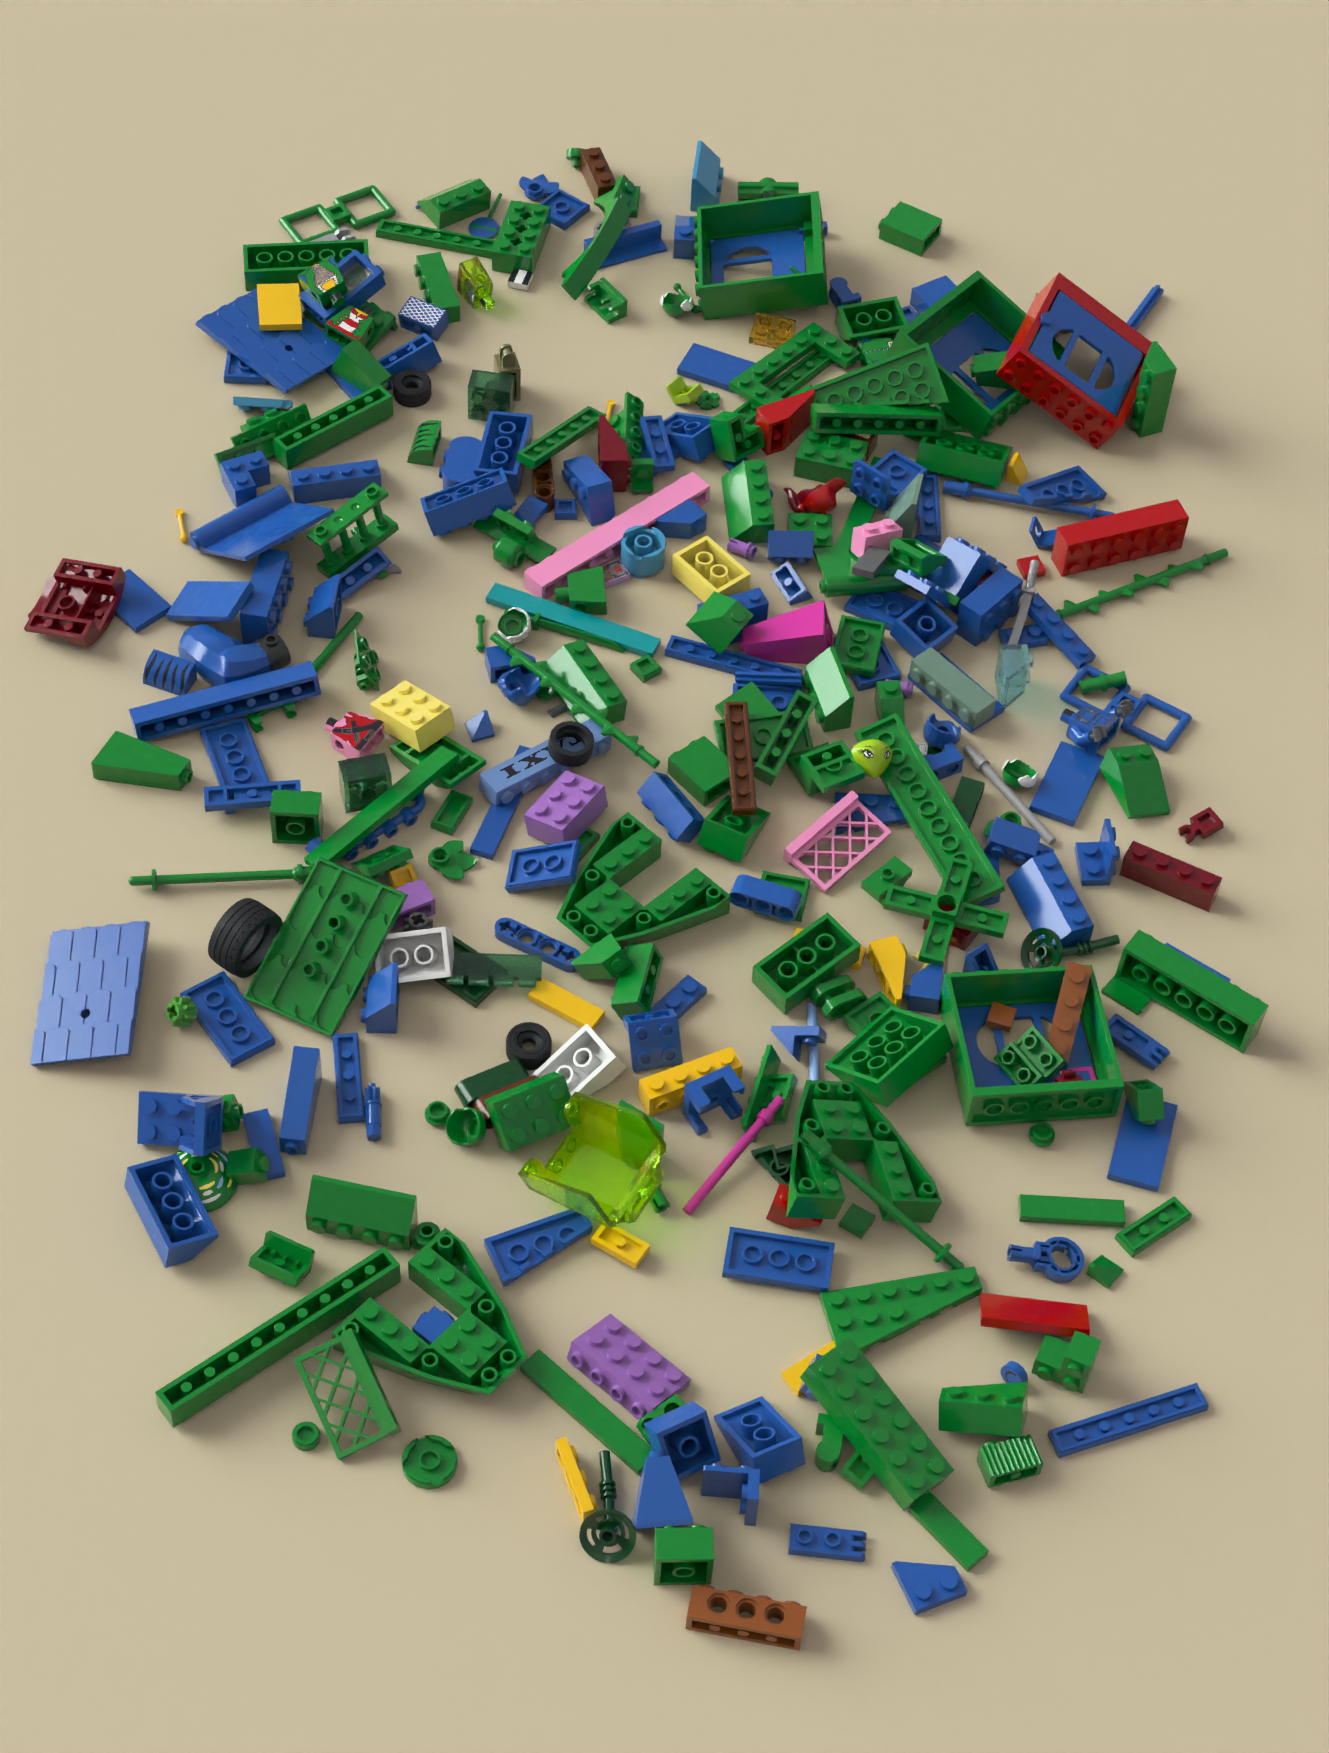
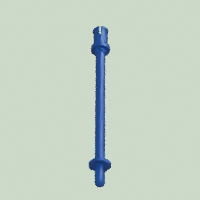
M944 481L943 494L962 496V499L975 496L1031 506L1019 495L974 488L969 482ZM1064 503L1032 506L1088 516L1090 519L1115 514L1095 509V503H1093L1092 508Z

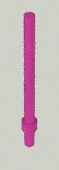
M777 1095L766 1109L763 1108L756 1116L757 1120L683 1207V1211L686 1214L691 1215L764 1126L770 1125L775 1118L774 1114L785 1102L781 1096Z

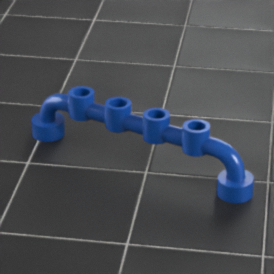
M425 789L411 800H416L413 806L402 808L398 815L387 819L342 857L351 861L358 856L359 851L357 849L364 845L367 849L374 848L379 842L377 837L384 834L387 838L393 837L398 832L397 826L404 823L407 827L412 826L418 819L416 815L425 806V797L423 795ZM316 837L306 845L305 849L310 853L324 841L321 837Z

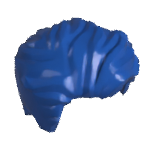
M520 667L502 674L497 680L498 687L504 697H507L510 702L518 706L528 704L541 687L540 678L533 673H522Z
M935 713L929 716L923 727V738L928 745L944 750V745L953 742L955 745L959 742L962 734L960 726L957 727L948 720L938 721Z

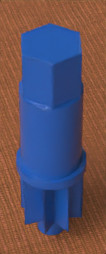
M369 1083L368 1088H364L368 1141L376 1142L381 1139L382 1104L380 1102V1087L376 1088L375 1083Z

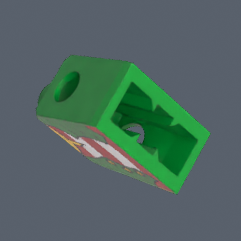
M347 306L325 323L326 338L342 347H345L357 338L365 347L374 332V319L372 317L375 313L373 309L365 306L360 311L353 306Z

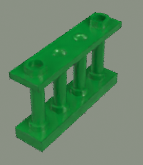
M373 482L306 533L308 539L322 548L325 558L316 564L319 572L327 578L341 574L399 530L398 524L383 513L380 502L389 496L387 491ZM373 509L375 520L366 526L363 515ZM356 522L359 532L349 539L346 528ZM339 535L342 545L332 552L329 541Z

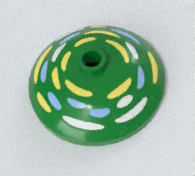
M181 1150L174 1153H177L207 1213L221 1208L233 1197L238 1184L226 1176L228 1153L223 1150L204 1156L191 1155Z

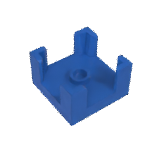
M730 1065L691 1081L684 1086L682 1114L697 1136L708 1131L700 1115L721 1106L730 1120L742 1116L743 1109L732 1092L744 1094L745 1086Z

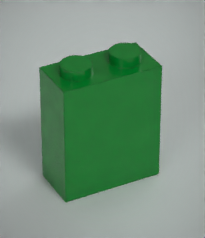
M900 201L895 208H891L885 219H881L878 225L880 230L879 239L921 257L940 236L942 219Z
M705 736L691 741L688 746L680 751H675L668 757L667 773L703 807L730 791L728 757Z

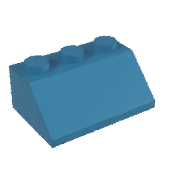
M698 141L692 175L690 211H697V207L716 205L720 201V193L717 192H721L724 167H720L721 159L703 141Z

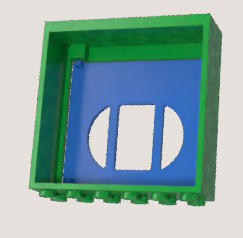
M819 191L697 207V216H694V225L697 228L694 229L696 242L694 243L695 254L698 256H695L694 259L695 267L698 269L695 270V279L698 284H695L696 296L701 298L698 300L699 312L704 313L705 320L828 305L824 224ZM747 249H758L769 253L767 255L728 259L731 255ZM772 261V277L724 283L725 267ZM789 266H793L800 273L794 274V272H792L789 269Z
M978 270L897 332L886 355V358L929 342L950 404L938 405L974 438L981 439L984 435L988 437L995 430V426H1002L1010 414L1014 416L1021 409V405H1027L1031 402L1021 392L1007 389L994 399L959 368L960 365L973 355L985 354L983 351H1008L1026 316V313ZM1053 338V352L1059 361L1065 348ZM953 373L956 374L964 383H966L986 403H982L977 397H975L966 387H964L955 377H953Z
M1066 966L1002 969L995 971L980 970L976 972L944 974L938 1006L942 1022L946 1023L954 1046L949 1051L965 1126L1116 1117L1124 1090V1083L1093 968L1068 1065H1064L1044 1083L1016 1085L999 1065L991 1062L981 1053L977 1045V1033L986 1024L992 1002L1016 1008L1014 1020L1032 1019L1033 1026L1037 1027L1045 1036L1041 1019L1052 1024ZM992 1028L997 1052L999 1053L1005 1047L1002 1031ZM1093 1062V1071L1095 1070L1094 1074H1096L1097 1080H1091L1089 1072L1083 1071L1076 1072V1075L1082 1076L1083 1081L1054 1083V1078L1061 1077L1060 1071L1068 1070V1068L1092 1066Z

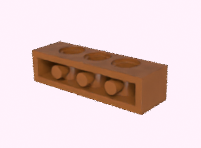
M693 1585L685 1629L799 1651L807 1606H802L795 1601H775L764 1595L756 1597L744 1595L737 1590H717L710 1585ZM721 1607L725 1611L722 1613H716L712 1610V1608ZM749 1612L753 1617L744 1618L740 1613ZM776 1617L781 1620V1623L774 1624L768 1619Z

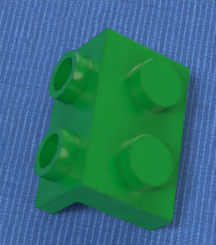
M269 1230L265 1234L263 1246L250 1257L248 1266L287 1285L296 1287L311 1272L315 1251Z

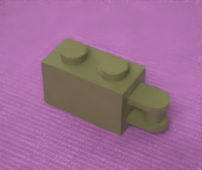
M503 344L499 348V354L494 355V388L500 404L521 401V368L510 344Z

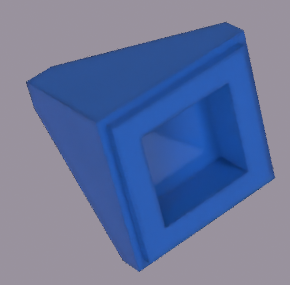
M487 710L480 712L465 723L472 742L495 736Z

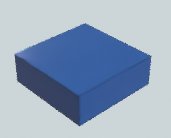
M554 499L555 520H577L576 499Z

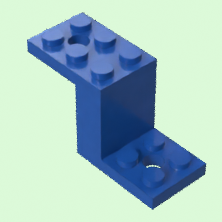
M948 536L939 551L948 557L944 565L927 574L924 578L909 569L907 573L898 569L894 577L923 596H928L932 601L958 615L959 609L948 602L949 598L946 597V591L963 600L975 590L985 571L994 574L1001 567L1006 569L1007 566L979 547L970 545L964 539L958 537L955 540Z

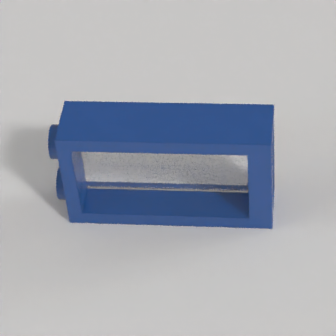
M356 249L337 264L347 288V293L343 295L345 303L341 307H335L332 302L322 306L306 291L298 295L303 308L324 327L329 319L347 306L359 308L386 285L383 277L385 273L378 265L374 266L366 254H361Z

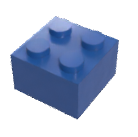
M926 596L895 620L890 635L915 658L930 647L937 652L953 640L959 627Z
M694 1401L644 1423L652 1451L665 1450L666 1456L671 1458L678 1480L702 1470L704 1465H711L721 1461L707 1411Z

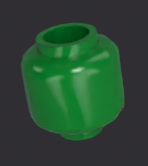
M507 535L497 539L493 544V558L506 568L519 567L526 559L527 553L524 544Z

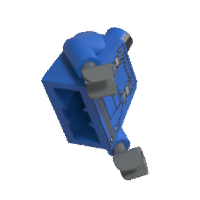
M1127 699L1119 703V708L1116 707L1108 711H1103L1089 705L1083 706L1077 713L1066 708L1060 717V721L1069 725L1066 733L1068 739L1077 746H1081L1091 754L1096 755L1116 736L1121 715L1129 717L1131 711L1134 710L1132 700Z

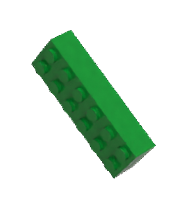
M368 239L243 245L246 291H252L257 288V284L299 283V289H303L298 274L330 255L333 256L336 264H338L355 249L369 257ZM359 265L343 280L346 287L359 286L370 274Z
M1138 930L1124 947L1115 974V978L1145 994L1155 1002L1241 1053L1245 1052L1257 1036L1269 1006L1259 998L1248 994L1237 985L1231 984L1216 973L1202 967L1194 960L1185 957L1172 947H1168L1141 930Z
M850 1337L809 1365L800 1376L808 1389L870 1469L873 1470L874 1474L903 1511L941 1484L954 1471Z

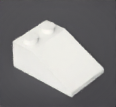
M586 1024L531 1076L541 1077L551 1072L563 1074L575 1104L610 1084L627 1066L601 1036Z

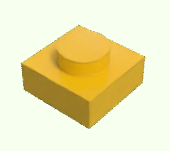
M407 862L403 867L387 871L394 889L408 882L418 880L411 862Z

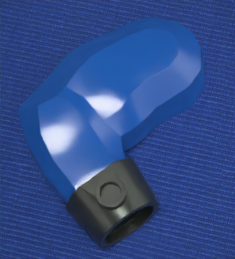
M198 624L188 628L183 633L178 647L179 657L196 663L197 674L213 686L282 669L291 663L289 650L283 639L277 634H268L264 638L255 640L252 644H242L235 637L228 636L219 627L211 624Z

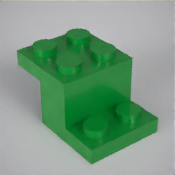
M842 740L831 744L828 742L787 757L786 764L809 796L819 792L826 794L865 778L866 773L862 766L854 760L851 751Z

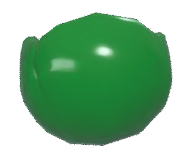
M456 1108L447 1118L445 1130L447 1138L453 1144L473 1146L483 1139L487 1124L484 1114L476 1108Z

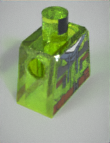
M478 257L459 263L457 291L474 309L481 306L486 310L492 308L495 304L492 298L493 282Z

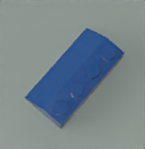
M500 411L489 412L474 467V474L476 476L503 467L512 493H519L525 465L516 461L517 452L532 442L533 416L531 414Z
M377 459L288 471L293 500L296 503L306 504L355 497L373 482L381 487V473Z
M503 467L420 498L433 536H444L450 533L452 529L458 527L465 528L471 522L479 519L486 520L492 516L497 508L505 512L517 505Z
M1054 852L1032 857L1006 879L1032 931L1037 928L1053 930L1059 936L1062 947L1074 946L1076 942L1081 944V941L1091 940L1094 924ZM1041 935L1036 939L1039 940L1041 938H1045V935ZM1053 939L1052 944L1055 948H1057V944Z
M177 1153L127 1167L124 1187L165 1268L192 1260L218 1238L219 1234Z

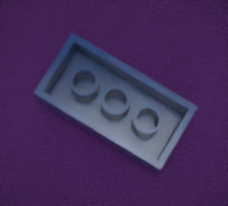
M268 549L258 557L250 581L254 589L239 613L242 644H252L255 640L264 638L268 634H277L278 632L277 624L281 623L283 619L282 609L287 607L288 591H292L294 585V578L291 577L293 563L289 561L288 551Z

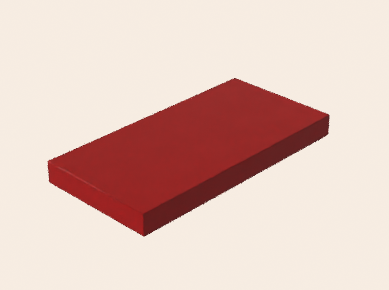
M980 1293V1326L1073 1337L1076 1330L1090 1335L1087 1305Z

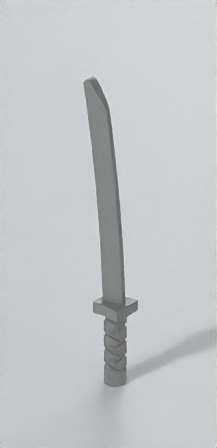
M1031 560L1026 586H1023L1022 601L1012 634L997 670L998 674L1006 670L1011 663L1024 627L1031 599L1035 597L1034 586L1040 563L1037 560Z

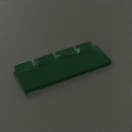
M454 952L452 977H445L446 985H463L464 978H467L468 986H488L489 979H493V987H513L514 980H519L518 987L536 988V981H541L542 955Z

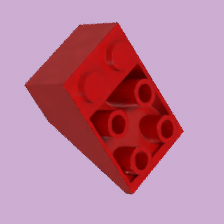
M814 389L757 408L755 425L762 428L765 447L761 449L766 456L785 450L810 426L811 403L815 401Z

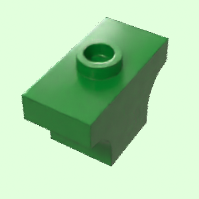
M894 856L864 879L861 883V888L880 904L884 905L889 885L893 884L903 887L912 876L913 870Z

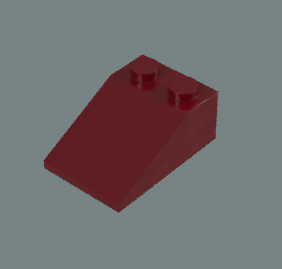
M599 415V468L612 480L613 492H626L627 483H631V470H627V467L632 465L631 454H627V445L604 415Z

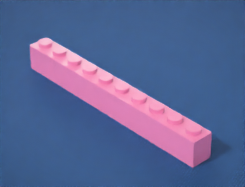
M693 471L686 476L680 477L671 485L665 486L659 492L630 507L629 510L619 516H615L604 525L598 526L592 532L563 547L552 556L546 557L537 565L528 568L524 572V588L532 595L547 600L555 595V588L568 587L567 575L569 573L599 567L620 556L621 540L627 529L637 525H645L647 529L656 528L657 518L689 499L698 507L709 502L710 485Z

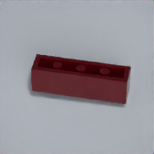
M1132 841L1123 858L1119 874L1207 912L1211 909L1222 882V877L1135 841Z

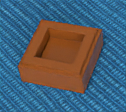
M992 1002L985 1026L1010 1033L1017 1009Z

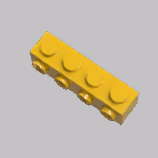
M731 1046L640 1079L638 1098L647 1115L652 1116L682 1105L685 1084L724 1066L730 1065L741 1080L743 1065Z

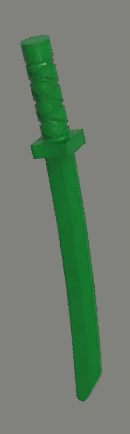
M541 613L529 616L533 630L537 631L541 627L584 639L585 641L620 653L625 651V648L616 642L541 619Z

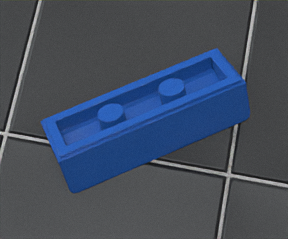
M378 546L339 574L341 575L342 601L392 564Z

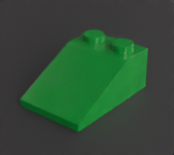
M1142 744L1108 748L1099 768L1128 819L1169 815L1170 807L1159 760L1150 745Z
M727 795L704 819L697 844L703 846L709 852H717L724 855L730 861L741 862L749 853L770 816V812L757 807L756 815L732 816L731 796Z

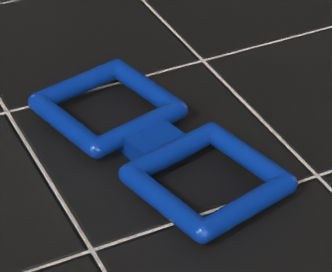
M1084 664L1061 692L1060 699L1078 709L1085 705L1095 707L1073 696L1072 693L1079 686V680H1083L1087 674L1095 678L1104 672ZM1129 684L1114 687L1119 691L1103 710L1108 711L1116 707L1119 708L1121 701L1132 700L1134 710L1131 711L1129 717H1123L1125 719L1120 725L1121 730L1163 751L1170 750L1192 720L1190 714L1150 694H1144L1140 699L1128 694L1131 690ZM1147 704L1180 719L1165 741L1132 725Z

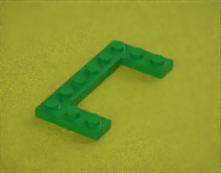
M813 322L729 382V389L758 408L784 399L765 387L764 384L814 348L845 369L860 359V352Z

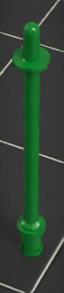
M297 864V867L289 870L157 875L156 870L152 869L150 876H132L128 879V882L131 886L152 885L153 891L157 890V885L282 879H294L298 881V884H302L303 881L307 880L312 867Z
M809 1128L800 1135L797 1141L815 1154L814 1158L816 1160L827 1161L936 1254L933 1260L935 1263L943 1260L954 1270L965 1268L964 1264L949 1252L952 1246L950 1243L943 1246L838 1158L833 1153L832 1145L829 1142L825 1143Z

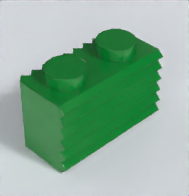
M1030 1434L1022 1437L1011 1436L1007 1441H1002L1001 1443L996 1441L987 1442L979 1448L977 1463L988 1488L1039 1475L1043 1466L1039 1452Z

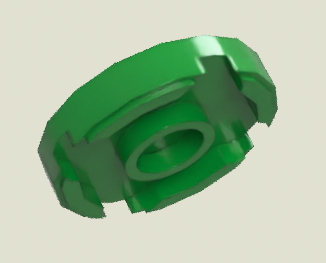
M425 1435L424 1438L412 1440L404 1449L402 1455V1468L407 1480L414 1486L427 1490L437 1489L449 1483L455 1476L458 1466L457 1454L453 1445L445 1438L436 1435Z

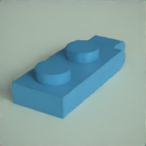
M233 396V405H239V410L252 411V406L260 407V411H267L272 408L290 409L294 405L291 400Z

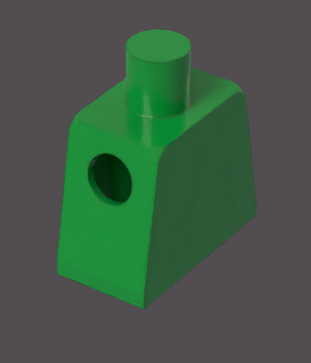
M603 566L569 573L567 575L568 587L555 588L556 601L570 600V608L587 614H607Z

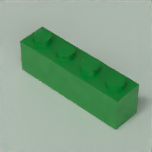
M441 252L416 255V264L413 265L415 277H419L418 284L420 290H423L424 301L447 310L449 323L460 322V304Z
M797 689L753 769L755 778L769 786L773 784L818 700Z

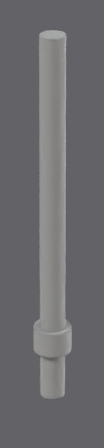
M967 744L963 751L971 758L972 764L976 769L982 771L1027 822L1038 831L1049 846L1054 844L1056 838L990 767L989 761L985 756L980 755L971 744Z

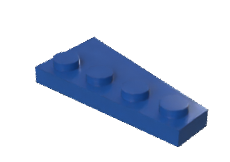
M583 1205L485 1238L484 1246L503 1287L591 1233L593 1226Z

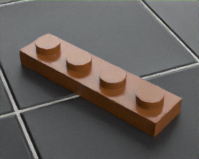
M1070 961L1067 962L1048 1036V1041L1067 1061L1065 1065H1068L1093 968Z

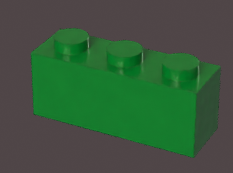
M654 943L626 947L625 952L633 964L619 974L616 979L614 994L611 997V1007L621 1020H623L625 1015L650 1011L664 959Z

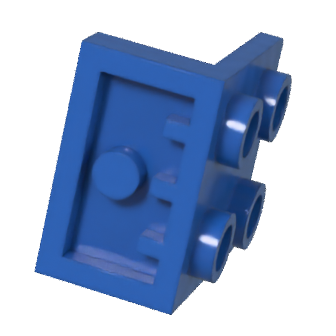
M1110 819L1104 820L1099 842L1075 843L1074 850L1081 886L1110 885L1112 876L1116 874L1115 862L1120 859L1119 846H1115L1116 829L1111 826Z
M672 1008L623 1016V1024L629 1036L631 1062L634 1072L676 1066L683 1063L678 1016Z
M722 1464L704 1465L701 1496L740 1499L739 1514H745L744 1525L756 1526L760 1469H753L750 1466L725 1467Z

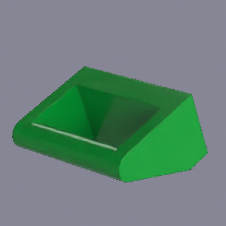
M895 538L890 541V560L913 571L920 577H924L936 570L948 560V557L916 539Z

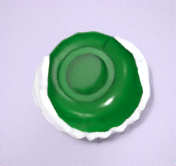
M666 293L665 296L662 295L660 304L667 314L682 316L693 308L692 296Z
M513 607L509 609L498 621V634L509 643L521 642L531 631L530 617L521 608Z
M1019 759L1011 762L1007 760L1002 766L1003 779L1008 786L1014 789H1023L1035 785L1038 772L1031 768L1030 765H1026L1025 762Z

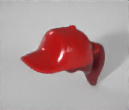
M835 478L828 481L825 485L820 484L813 489H803L798 494L791 488L786 487L783 490L787 494L788 503L794 513L809 511L813 514H827V512L837 506L836 494L847 483L841 478Z

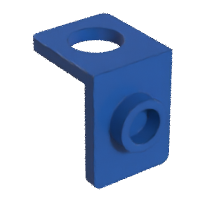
M1036 516L1033 517L1029 532L1037 548L1053 547L1057 529L1044 531ZM1035 526H1036L1037 531H1038V536L1036 535V532H1035Z

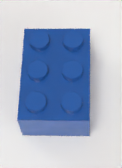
M1003 567L998 569L960 602L956 622L959 628L956 634L975 647L982 641H987L996 629H1001L1005 621L1010 617L1013 618L1018 613L1020 608L1018 606L1019 600L1023 593V580Z

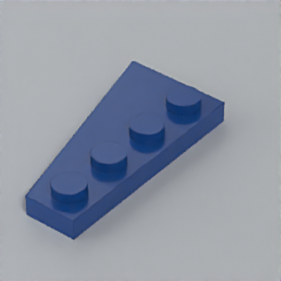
M1079 465L1020 485L1017 491L1031 506L1104 500L1107 494Z
M835 792V804L848 793ZM856 793L859 796L858 801L885 826L893 823H898L899 825L908 824L891 795ZM856 810L851 814V821L864 822V815ZM837 826L835 828V835L843 834V831L848 830V827ZM851 827V830L854 829V832L864 831L865 827Z

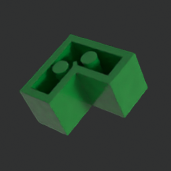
M723 411L709 419L717 460L737 462L765 447L761 426L744 424L742 413Z
M1076 1330L1070 1343L1045 1334L1031 1373L1037 1375L1042 1380L1060 1384L1069 1391L1083 1393L1093 1369L1101 1340Z

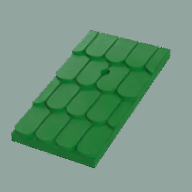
M318 857L249 985L244 998L329 1036L335 1035L389 931L392 929L408 894L327 859Z

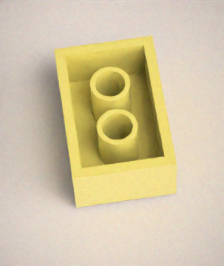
M707 535L673 554L672 574L703 602L714 591L730 596L749 591L751 573Z
M406 680L370 703L373 718L384 722V731L420 753L456 729L449 705Z

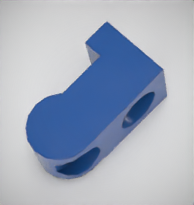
M835 277L830 280L831 288L828 296L836 309L838 306L860 303L862 300L859 293L853 294L847 286V280L841 277Z
M953 742L944 745L943 752L935 755H924L938 780L962 772L964 758Z

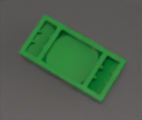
M447 736L442 737L421 753L400 740L389 747L392 754L409 770L415 768L440 746H444L457 753L460 760L432 783L434 786L444 789H452L487 765L485 759Z

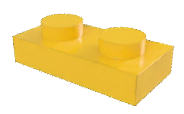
M606 1219L591 1238L592 1245L634 1269L638 1267L650 1251V1244Z

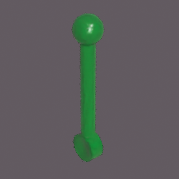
M679 283L674 284L673 288L675 291L687 296ZM693 304L691 312L694 314L699 313V306Z
M483 615L476 616V623L478 624V644L476 649L480 652L485 649L483 644V623L485 622V617Z

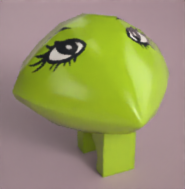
M869 739L854 745L851 753L854 760L866 772L865 776L876 779L888 767L893 751L888 744L880 740Z

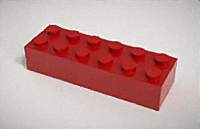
M1176 499L1057 527L1051 559L1063 577L1168 551H1175L1182 548L1189 516L1179 500Z

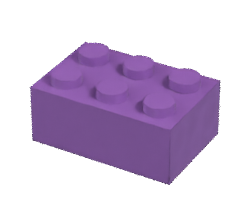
M566 770L524 814L528 835L548 844L577 840L608 807L605 786Z

